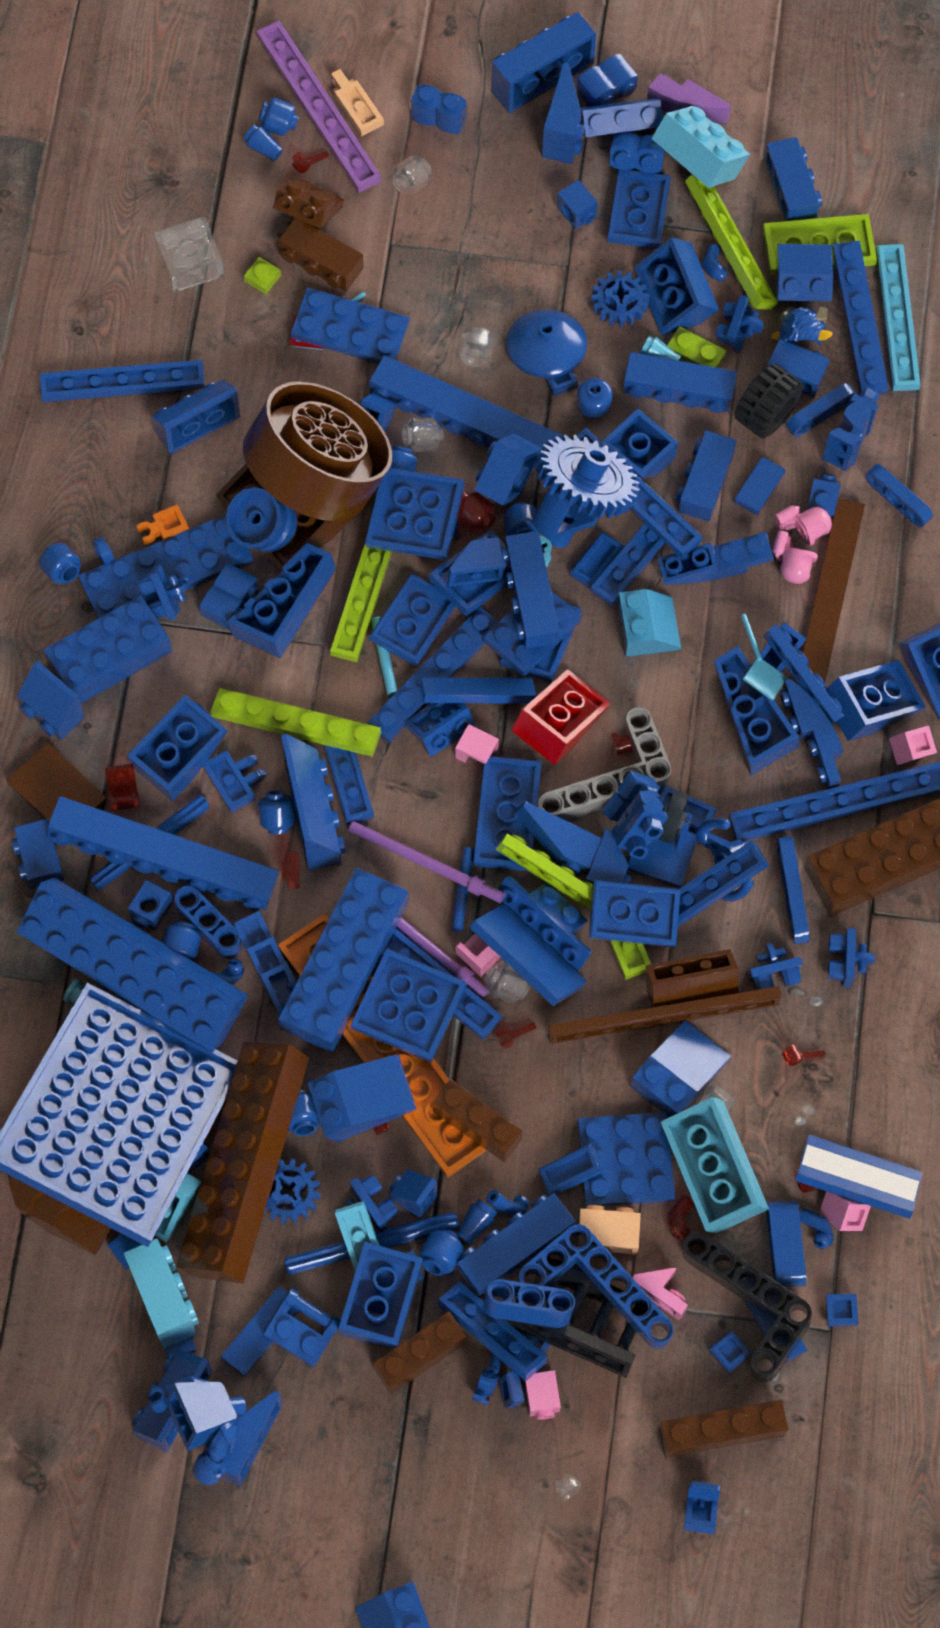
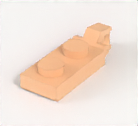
M341 69L331 73V81L335 87L332 89L335 98L361 137L383 126V117L359 82L353 79L348 81Z

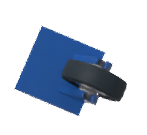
M674 792L668 806L663 805L662 811H665L668 815V819L662 826L664 832L658 839L651 840L647 846L649 852L644 859L631 856L628 863L629 871L680 888L682 887L697 843L696 834L688 832L693 816L685 812L688 795Z

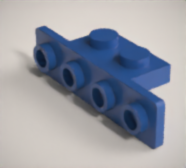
M507 876L498 889L505 893L502 902L576 971H579L592 952L574 934L584 928L588 920L547 882L529 893L514 878Z

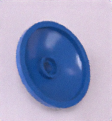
M542 309L529 312L512 324L507 334L506 348L510 360L524 373L535 377L553 378L569 373L582 362L587 350V337L581 324L569 314L557 310Z

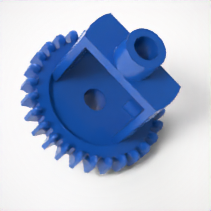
M563 435L562 439L556 436L553 441L549 439L547 444L543 445L536 461V472L538 473V479L543 480V488L549 485L550 488L532 523L540 534L550 540L553 546L559 548L567 547L575 532L595 526L598 518H601L605 512L607 518H611L613 515L618 517L620 514L626 513L634 504L640 490L638 489L640 483L636 481L637 474L631 473L632 466L624 465L626 462L625 458H616L618 452L609 453L607 445L600 448L598 441L595 440L593 444H590L587 437L580 441L576 435H573L572 439L567 435Z

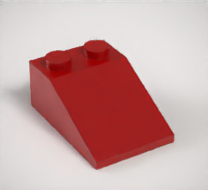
M567 669L522 709L511 731L552 764L556 765L571 751L608 709L611 703Z

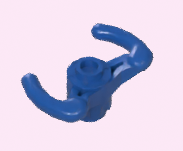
M723 818L708 819L696 831L697 841L711 850L714 855L715 864L749 842L742 841L741 839L729 842L711 834L710 831L712 829L726 830L730 827V821ZM749 879L738 889L731 891L721 899L734 902L744 898L754 885L753 880Z

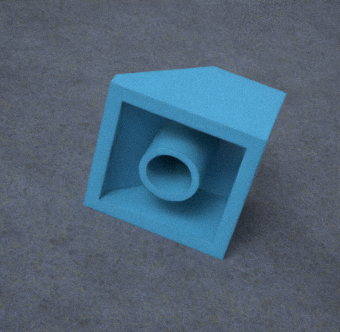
M648 589L619 592L617 608L626 657L681 650L672 597Z

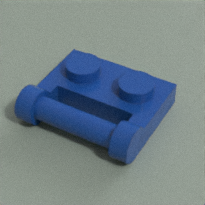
M290 1288L261 1335L309 1366L314 1367L332 1336L339 1328L341 1319L335 1315L331 1317L298 1296V1291ZM290 1307H295L325 1327L323 1332L319 1334L289 1315L287 1312Z

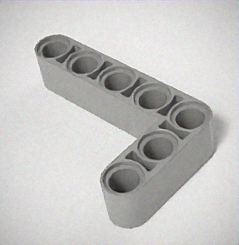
M641 707L633 708L627 713L625 734L636 759V764L546 792L539 798L538 807L543 810L547 805L557 807L558 810L551 814L565 821L600 811L612 795L618 792L617 788L630 771L654 778L656 784L660 787L659 791L663 790L665 785L668 786L671 765L650 713ZM634 721H641L642 723H644L645 726H643L642 728L634 727L631 723ZM651 746L655 751L647 753L641 747ZM658 770L664 773L665 776L656 778L652 776L651 772ZM608 788L611 793L609 795H601L597 790ZM579 796L584 799V802L575 804L570 799Z

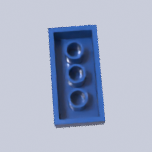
M579 12L571 16H565L558 24L549 29L541 30L537 36L528 41H522L516 48L506 54L498 55L492 61L491 92L506 111L511 113L557 86L564 63L569 64L572 76L593 65L596 32Z
M142 595L44 649L45 657L51 670L58 679L79 696L80 703L87 701L172 652L170 638Z

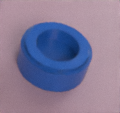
M102 536L92 541L94 551L103 564H108L115 560Z

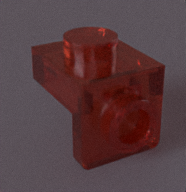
M133 764L105 768L111 811L140 807Z

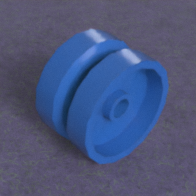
M253 487L244 489L234 496L228 505L226 526L231 538L240 546L269 553L279 551L289 544L295 535L297 515L296 511L279 502L265 489Z

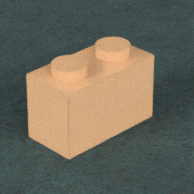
M588 1205L586 1209H580L579 1224L586 1226L610 1253L637 1255L641 1213H634V1209L626 1207L616 1208V1211L604 1210L603 1206ZM578 1235L577 1247H582L586 1244V1240Z

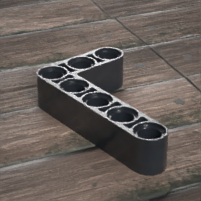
M700 1232L689 1234L683 1242L685 1260L775 1320L751 1357V1373L753 1377L760 1382L772 1381L810 1327L812 1319L810 1305L804 1299ZM694 1244H700L705 1250L702 1254L694 1255L689 1251V1248ZM724 1260L730 1264V1267L726 1271H718L714 1268V1264L717 1261ZM744 1277H751L756 1283L750 1288H744L739 1284V1281ZM774 1293L781 1300L778 1304L770 1305L764 1298L768 1294ZM795 1310H800L806 1314V1318L803 1321L796 1322L790 1318V1314ZM777 1335H785L789 1338L790 1342L786 1346H777L773 1342V1338ZM766 1359L772 1363L773 1367L769 1371H761L756 1367L757 1362Z

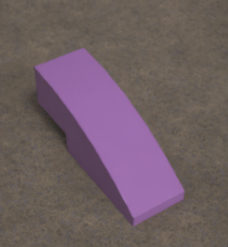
M660 73L648 87L647 99H660L663 111L669 113L690 106H696L702 109L706 114L705 116L713 123H727L729 120L731 104L689 79L681 86Z

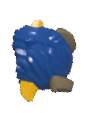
M789 307L785 309L779 318L782 321L778 332L772 333V338L776 341L782 339L786 342L809 340L818 342V345H821L822 341L829 339L833 335L831 331L825 330L828 309L819 307L817 312L804 307L798 309Z

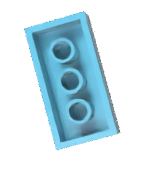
M711 1097L661 1121L707 1232L717 1234L769 1210L723 1100Z

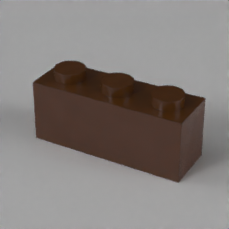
M294 218L278 240L279 255L285 261L303 267L308 274L312 276L317 275L326 280L330 286L334 288L339 287L346 292L364 268L362 253L297 218Z
M731 949L645 966L646 988L652 1007L739 993L738 966Z
M451 1079L432 1102L435 1114L504 1163L522 1140V1129Z
M447 1312L373 1363L374 1371L389 1393L393 1394L466 1344V1335L450 1312Z

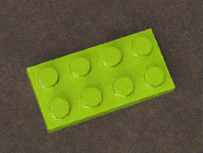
M869 214L764 223L763 225L770 275H776L777 244H822L833 247V244L860 241L864 265H876L877 257ZM832 251L833 269H836V267H835V262H834L833 251Z

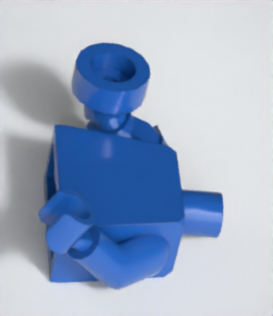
M188 1376L167 1386L166 1391L160 1388L152 1389L149 1393V1398L153 1402L151 1404L153 1411L160 1413L165 1411L167 1407L169 1408L186 1450H192L211 1442L208 1448L209 1451L198 1455L192 1472L194 1477L203 1484L214 1485L218 1483L226 1470V1464L223 1459L227 1452L231 1454L236 1447L237 1427L235 1423L237 1416L244 1415L246 1412L244 1398L242 1396L229 1398L222 1383L209 1382L194 1376Z

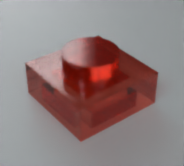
M287 852V862H282V879H287L288 889L300 888L299 852Z

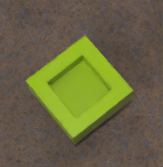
M258 257L244 275V282L267 294L280 278L281 270Z

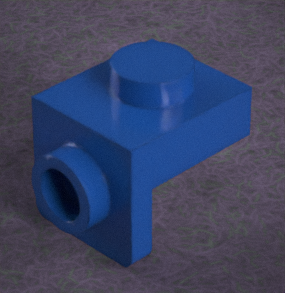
M821 473L820 478L814 477L807 510L819 507L824 509L829 516H834L841 482L836 481L837 476Z
M690 1482L686 1499L684 1530L715 1534L720 1495L719 1485H712L707 1482Z

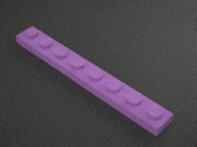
M277 21L258 30L257 38L357 192L360 193L382 182L380 173L281 22Z

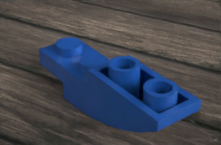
M766 532L713 547L711 543L697 546L683 558L677 553L658 558L665 585L690 584L731 577L749 572V567L774 560Z
M785 680L780 696L784 707H789L791 716L788 717V720L797 732L799 740L811 738L808 740V747L811 755L817 757L819 766L816 767L820 782H825L827 789L838 787L841 778L834 759L840 758L843 752L838 735L817 702L793 680Z

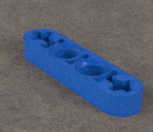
M792 836L777 838V854L793 944L809 943L808 921L794 840Z

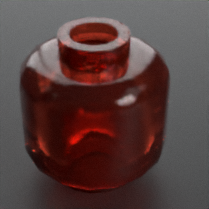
M478 492L465 493L462 495L457 521L473 533L480 532L482 529L487 531L496 520V517L493 516L495 505Z

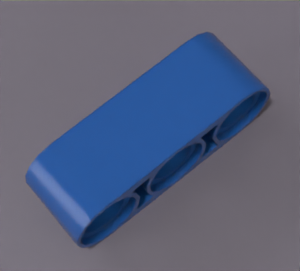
M183 886L178 889L174 898L179 915L188 924L196 927V931L201 935V938L219 956L225 959H232L238 956L241 951V941L237 929L193 886ZM191 898L196 900L195 904L191 907L181 905L185 899ZM206 918L215 920L212 926L205 927L201 925V922ZM225 938L235 940L234 944L229 947L222 946L220 943Z
M797 1200L766 1202L769 1210H766L773 1280L784 1287L806 1286V1268Z
M497 1279L489 1284L483 1306L485 1312L493 1318L562 1328L570 1321L575 1306V1298L569 1291L564 1289ZM498 1296L503 1298L505 1301H498L493 1297ZM524 1301L532 1302L535 1306H528ZM554 1306H560L563 1309H565V1311H559L555 1309Z

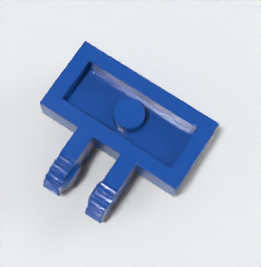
M226 750L206 761L203 769L229 811L233 813L256 800L250 786L261 782L267 776V773L264 769H260L243 777L241 772L252 768L258 762V759L252 754L235 763Z

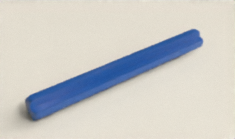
M199 795L155 829L175 835L209 809L208 801L202 795ZM109 862L90 876V882L97 890H101L131 868L132 865Z

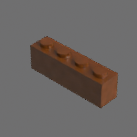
M782 1400L661 1421L659 1430L664 1455L667 1458L783 1437L788 1432V1425Z

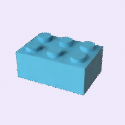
M690 106L666 113L652 137L654 142L708 188L736 179L750 156V153L744 149L741 142L727 135L724 128L707 118L705 112L699 107Z
M157 1238L151 1241L149 1247L141 1245L124 1252L163 1349L190 1337L197 1336L194 1326L198 1325L199 1321L190 1299L187 1301L183 1300L188 1295L179 1273L172 1274L177 1269L167 1245L161 1247Z

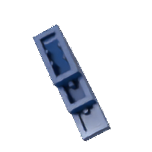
M260 911L233 923V926L239 932L245 951L280 1017L297 983L274 937L271 936Z

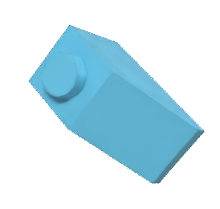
M188 1173L186 1174L155 1234L156 1237L166 1243L171 1239L197 1197L201 1185L200 1180Z

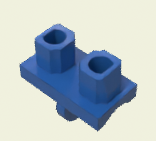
M740 295L738 302H726L723 315L725 320L731 321V324H720L716 331L718 341L730 344L733 351L741 352L745 337L752 338L753 333H760L764 327V323L758 319L759 313L748 305V296Z
M162 565L155 566L151 573L142 577L138 583L144 595L157 592L159 599L149 604V608L155 617L162 618L167 616L170 621L178 617L177 613L181 610L178 603L186 600L183 591L188 589L189 585L185 580L178 582L175 574L168 576L167 579Z
M847 928L845 934H830L828 951L830 953H843V961L829 960L827 978L843 981V987H852V981L855 979V965H858V973L865 974L867 965L875 963V955L867 952V944H859L858 952H856V929Z
M772 943L765 944V953L757 954L756 959L758 963L768 961V965L746 971L748 980L753 979L757 990L774 987L771 974L781 972L784 987L801 983L799 969L803 965L801 956L778 962L777 958L786 956L785 948L775 950Z
M374 1175L361 1181L356 1177L349 1182L351 1192L358 1202L364 1201L370 1220L378 1232L385 1230L387 1222L398 1213L397 1208L390 1198H387L377 1206L374 1204L371 1197L382 1191V1187ZM353 1198L345 1202L347 1206L356 1204Z

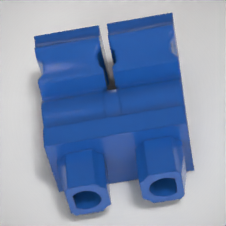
M866 387L860 396L854 393L849 406L845 410L841 427L833 429L828 434L822 460L844 471H847L850 466L855 465L865 434L869 436L873 428L879 407L876 404L879 399V393Z
M630 771L617 788L618 792L612 795L602 811L610 820L617 821L612 829L617 847L628 850L629 855L632 857L644 859L649 852L647 846L651 840L658 839L664 832L662 826L668 819V815L665 811H662L663 805L659 800L660 794H658L660 787L656 784L654 778Z

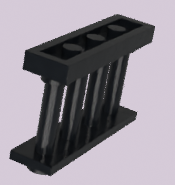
M547 1258V1262L554 1267L560 1266L563 1263L559 1259ZM571 1267L549 1286L556 1288L558 1284L574 1290L575 1306L569 1323L562 1328L516 1322L515 1329L627 1378L636 1354L629 1351L636 1331L627 1322L617 1345L602 1340L600 1337L615 1307L585 1273ZM610 1285L614 1292H624V1290ZM585 1296L602 1303L590 1332L587 1333L573 1327L574 1320ZM634 1303L630 1307L631 1312L637 1316H642L647 1312L645 1306L640 1303Z

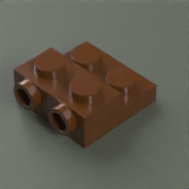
M288 179L277 189L273 208L320 229L342 209L344 199L336 196L331 191L313 186L309 181L299 179L291 181Z

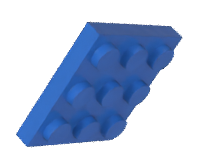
M389 468L378 487L365 541L366 547L447 560L464 491V479Z
M386 949L350 1027L352 1030L432 1063L467 987V982Z
M667 1112L578 1118L580 1148L590 1143L594 1145L604 1170L603 1173L583 1182L586 1206L598 1205L604 1207L675 1201L670 1144L661 1124V1121L667 1119Z

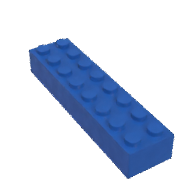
M57 878L40 883L17 930V933L209 1051H213L224 1044L249 996L187 957L172 951L159 940Z

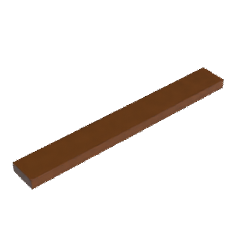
M838 498L803 650V654L809 661L807 666L813 674L817 673L824 683L865 507L863 503Z
M777 986L549 1025L548 1035L550 1043L555 1044L679 1023L685 1020L690 1021L779 1005L781 991L780 987Z

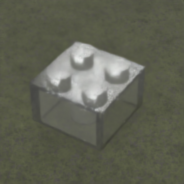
M205 216L154 232L156 249L173 292L224 276L222 258Z

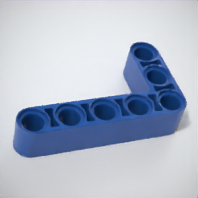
M576 1224L569 1227L520 1270L518 1282L525 1283L524 1278L526 1275L536 1274L541 1280L538 1285L549 1287L573 1265L577 1264L650 1347L662 1349L671 1341L674 1331L671 1321L596 1236L584 1225ZM574 1235H580L585 1238L586 1244L582 1247H575L571 1244L570 1238ZM552 1254H557L562 1257L563 1263L560 1266L554 1267L547 1262V1258ZM602 1258L606 1263V1267L602 1270L592 1268L590 1265L591 1259ZM615 1280L622 1281L626 1285V1290L622 1293L614 1292L610 1287L611 1282ZM634 1303L643 1304L647 1310L646 1314L642 1316L634 1315L630 1310L631 1305ZM655 1326H661L666 1330L667 1336L663 1339H657L652 1336L651 1329Z

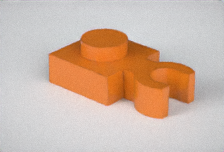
M178 504L153 514L154 522H141L136 526L138 533L150 532L148 536L142 538L144 545H151L159 536L165 540L189 530Z

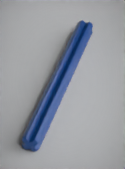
M449 1212L375 1234L379 1246L389 1248L428 1237L432 1231L457 1229L459 1222L456 1213ZM344 1241L286 1257L284 1263L287 1273L291 1275L349 1259L350 1255Z

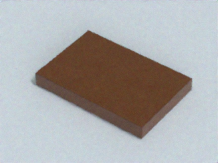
M48 742L6 780L13 790L44 819H48L49 822L60 796L99 809L107 802V798Z

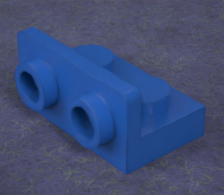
M432 703L405 722L408 730L423 743L430 757L460 738L468 725L475 727L470 710L464 703Z

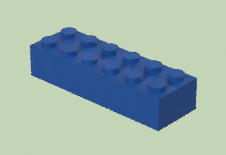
M355 868L278 1019L281 1030L331 1053L334 1052L409 903L408 890L359 868Z

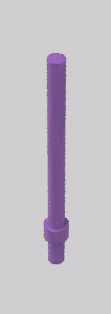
M355 821L349 827V832L467 887L470 893L477 896H486L498 903H501L505 896L504 892L487 885L485 880L477 876L472 878Z
M401 917L396 927L399 931L456 978L467 982V986L482 999L488 995L490 989L477 980L469 968L466 966L461 967Z

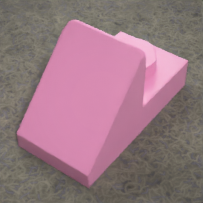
M676 1268L635 1274L632 1277L656 1305L677 1320H680L688 1304L684 1302V1296L676 1290L670 1289L668 1291L665 1289L674 1276Z

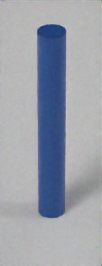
M464 847L460 872L471 877L474 849ZM460 884L457 887L451 928L455 932L463 931L468 898V888Z

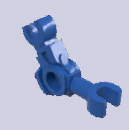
M491 1351L490 1363L486 1369H483L472 1400L486 1406L490 1400L488 1396H492L500 1377L499 1370L504 1363Z

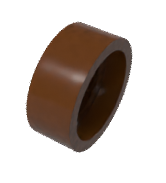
M289 382L275 388L269 395L243 441V454L246 464L254 478L270 495L296 512L326 521H342L358 515L368 503L392 463V448L389 439L380 424L368 411L346 395L329 387L310 382Z

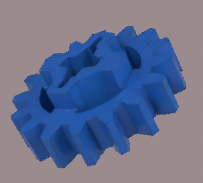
M618 270L617 276L614 277L608 272L606 280L599 278L598 286H593V295H591V304L594 305L593 313H600V321H604L606 318L609 319V326H612L614 322H618L620 328H623L624 322H628L632 326L634 318L641 321L643 312L647 313L650 297L647 293V285H640V277L634 280L631 279L632 272L622 276L621 271Z
M282 1159L279 1160V1167L273 1181L276 1188L268 1198L264 1212L271 1211L269 1216L271 1221L280 1217L282 1225H285L287 1219L291 1218L295 1225L298 1222L297 1217L300 1215L304 1219H308V1209L316 1211L317 1207L313 1200H320L321 1196L320 1193L314 1190L320 1188L319 1181H312L316 1176L314 1170L306 1173V1163L296 1167L295 1159H291L290 1164L285 1166ZM284 1174H294V1175H297V1176H295V1177H288V1176H285ZM282 1184L289 1190L293 1189L295 1200L292 1196L283 1193ZM308 1186V1196L305 1202H303L301 1193ZM282 1206H283V1207H290V1208H292L293 1210H282V1209H280V1208H281Z

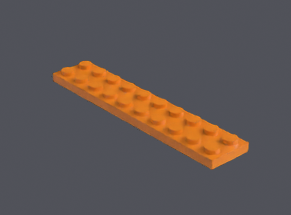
M326 913L278 945L280 952L299 978L329 921ZM372 976L342 1036L362 1063L396 1054L399 1055L417 1109L402 1117L445 1176L449 1178L487 1150L433 1112L432 1102L449 1081V1078L434 1058L432 1063L351 1029L350 1025L371 983Z

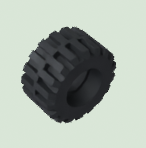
M770 365L756 376L743 393L736 407L735 419L761 439L770 436L785 422L797 405L802 393L803 383L779 365Z

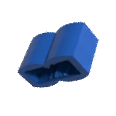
M617 54L606 59L599 66L592 67L577 77L576 89L590 106L612 104L616 98L627 97L635 91L638 75L621 54Z
M417 85L411 99V118L422 125H436L444 132L459 134L467 118V101L454 93H442L437 88L429 85Z
M631 132L615 133L611 145L609 165L620 170L636 168L645 173H658L662 171L665 150L652 140L653 135L639 137Z
M227 563L199 606L201 616L230 630L227 621L233 615L237 616L251 597L254 599L258 595L257 578Z

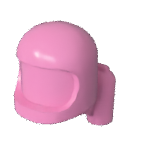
M791 505L774 515L776 519L774 524L778 531L796 528L801 538L809 547L814 545L816 539L827 535L832 526L828 513L819 507L810 508L800 514V507Z
M778 531L773 546V553L776 556V560L782 561L780 572L786 581L793 584H802L810 578L812 563L817 561L818 555L812 551L793 548L792 537L788 536L789 533Z

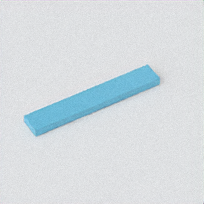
M877 245L876 257L892 391L919 390L921 385L904 245Z

